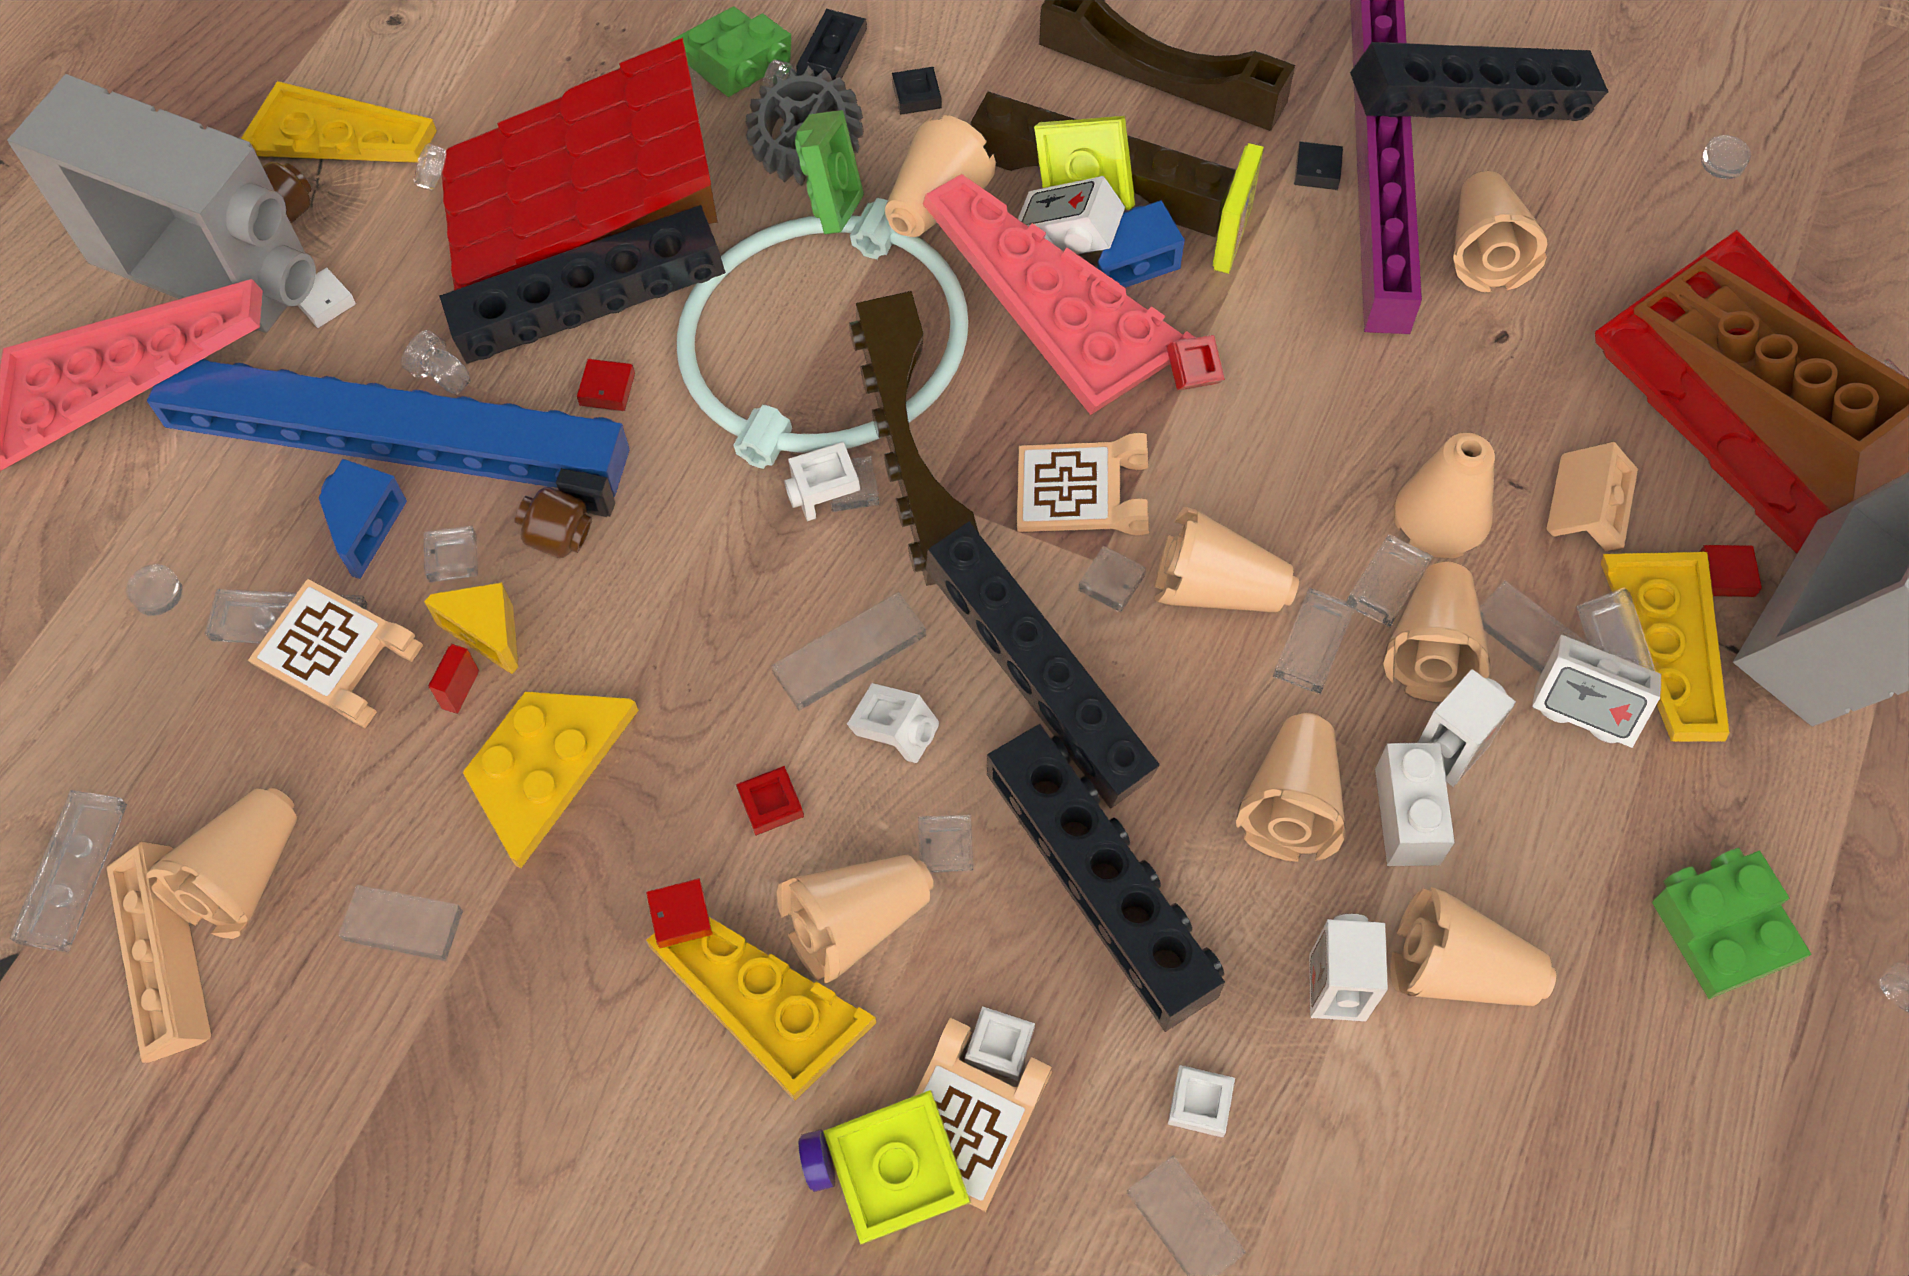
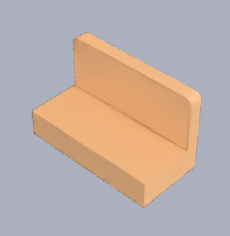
M1615 442L1564 453L1561 456L1547 524V531L1552 536L1587 531L1605 551L1624 548L1638 468Z

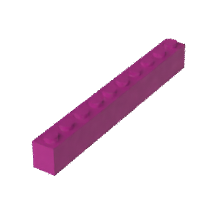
M1350 0L1353 68L1371 42L1407 43L1404 0ZM1354 85L1364 332L1411 334L1422 302L1411 117L1366 116Z

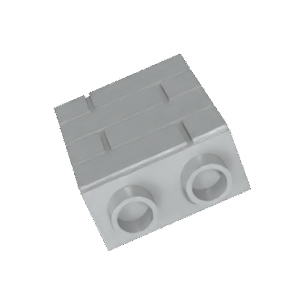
M67 74L61 78L7 139L9 145L89 264L178 299L253 279L263 290L260 327L256 330L264 333L270 330L287 306H297L309 295L316 274L314 260L305 253L286 215L284 199L279 193L274 191L250 142L208 126L204 130L202 124L162 109L156 112L154 106L113 91L109 94L105 88Z
M1909 472L1818 519L1733 661L1736 666L1812 727L1848 714L1850 709L1856 711L1891 698L1894 693L1899 695L1909 691Z

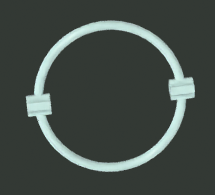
M876 198L875 202L867 204L861 216L851 215L842 232L839 233H851L852 246L859 249L863 256L878 260L879 256L887 255L892 244L914 255L936 277L944 291L949 307L950 331L942 359L924 386L906 401L908 421L910 423L941 395L956 373L967 342L968 309L964 292L957 276L945 259L921 238L904 236L895 232L889 225L885 215V206L888 200ZM815 216L793 219L773 225L747 237L727 250L721 256L726 273L714 277L707 282L697 283L692 289L679 319L677 357L680 372L687 389L699 407L714 422L728 432L738 436L733 445L736 455L745 459L749 465L762 469L767 465H773L780 451L809 453L844 442L846 449L879 439L873 421L836 432L819 434L790 433L792 430L790 419L783 416L778 409L763 404L761 408H754L748 420L725 407L707 387L697 364L695 353L697 324L701 312L716 286L735 267L763 249L796 237L824 233L820 218Z

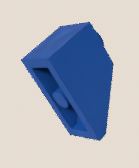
M1162 201L1146 206H1138L1123 213L1111 247L1104 249L1098 260L1097 269L1125 288L1181 268L1185 239Z
M342 459L335 472L325 479L318 498L338 555L351 576L361 579L407 500L393 475Z

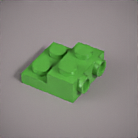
M735 6L671 40L673 42L683 37L688 67L727 97L751 86L754 82L775 70L781 69L791 59V34L763 13L751 19Z
M839 110L809 114L797 130L795 136L796 151L799 156L801 170L804 175H808L807 192L811 200L814 216L820 218L824 234L842 232L864 196L844 112Z
M1740 848L1727 851L1710 862L1712 870L1699 875L1694 867L1684 868L1663 881L1667 888L1652 901L1708 999L1802 962L1811 955L1808 947L1781 906L1790 898L1760 850L1744 856Z

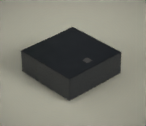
M933 66L892 73V84L900 115L942 108V98Z
M1300 141L1297 151L1294 185L1338 190L1341 179L1343 146Z
M561 468L556 480L559 491L584 501L588 514L611 517L615 500L607 477Z

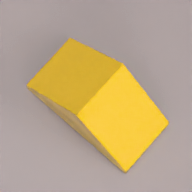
M502 582L430 594L424 601L439 627L510 674L517 670L518 655L514 610Z

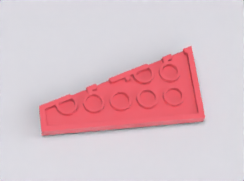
M963 174L925 195L924 207L1090 415L1170 365L1166 347L1173 341L1196 338L1188 331L1181 334L1164 322L1165 315L1152 306L1147 310L1126 295L1125 287L1069 248L1063 251L1045 239L1046 232L1033 223L1028 227L1007 212L1006 204Z
M253 279L3 348L0 365V471L260 327L263 290Z

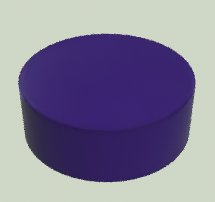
M819 1129L801 1134L798 1140L799 1155L809 1189L817 1192L835 1187L832 1157L823 1130Z

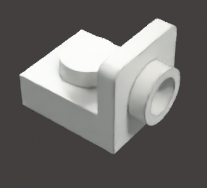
M844 442L788 459L792 478L784 480L786 491L792 507L801 506L807 521L816 519L814 505L860 491L859 479Z
M872 683L847 725L856 736L893 745L906 761L917 763L926 747L933 740L939 726V721L920 695Z

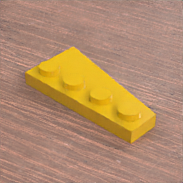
M277 81L241 139L251 143L257 156L419 163L435 136L437 129L431 118Z
M1707 552L1603 554L1601 566L1642 667L1661 674L1660 699L1656 705L1671 742L1726 741L1730 732Z
M711 917L709 918L713 935L659 949L655 933H653L646 940L649 947L795 1101L877 1023L876 1017L860 1007L857 1009L840 999L832 990L817 981L814 983L789 968V964L749 944L744 937Z

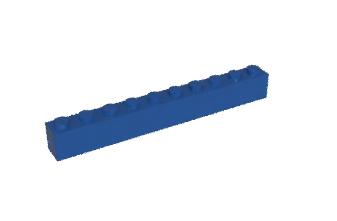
M202 359L153 386L147 399L148 404L165 428L557 488L556 480L561 468L607 477L613 497L616 496L630 451L622 423H617L604 417L590 419L570 416L558 410H550L548 412L524 409L511 403L497 405L478 402L475 399L464 396L451 398L432 395L423 390L404 391L391 389L377 383L364 385L344 382L331 376L318 378L298 375L295 372L284 369L278 371L253 368L244 363H234L231 365Z

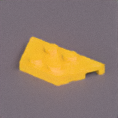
M524 692L464 769L463 774L508 855L517 867H523L639 711L635 701L629 698Z

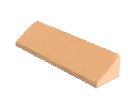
M140 842L106 867L142 1063H150L198 1046L211 1038L189 922L168 908L153 892L151 886L157 878H147V872L155 862L172 851L173 848L146 842Z

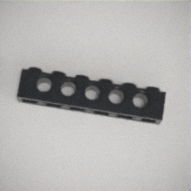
M1371 42L1350 72L1366 116L1579 121L1589 116L1593 112L1594 107L1609 92L1591 50Z
M699 205L445 293L439 297L452 339L466 364L478 360L488 359L495 354L523 344L533 343L540 338L557 332L576 328L594 319L619 313L628 307L648 300L664 297L671 292L685 287L707 282L726 272L703 208Z
M970 521L930 547L927 552L926 571L1051 733L1063 742L1072 760L1085 777L1091 781L1109 808H1113L1150 781L1160 766L1158 761Z
M1038 724L987 754V776L1159 1025L1166 1032L1219 998L1225 984L1222 978L1225 975L1224 969L1212 950L1207 947L1201 949L1190 933L1192 931L1191 922L1183 909L1176 903L1170 905L1159 890L1161 887L1159 877L1153 867L1146 860L1139 862L1128 847L1130 839L1122 824L1114 817L1109 820L1098 805L1100 797L1091 781L1085 776L1079 778L1069 764L1071 758L1063 742L1055 735L1050 738L1042 725ZM1041 781H1049L1057 785L1059 789L1051 794H1043L1038 792L1033 786ZM1069 822H1079L1086 826L1089 831L1081 836H1073L1066 833L1062 827ZM1098 864H1109L1118 871L1119 875L1112 879H1103L1094 874L1092 868ZM1131 906L1140 907L1148 913L1150 919L1143 923H1133L1125 918L1122 911ZM1160 950L1172 951L1179 957L1181 965L1176 968L1162 967L1155 961L1153 954Z

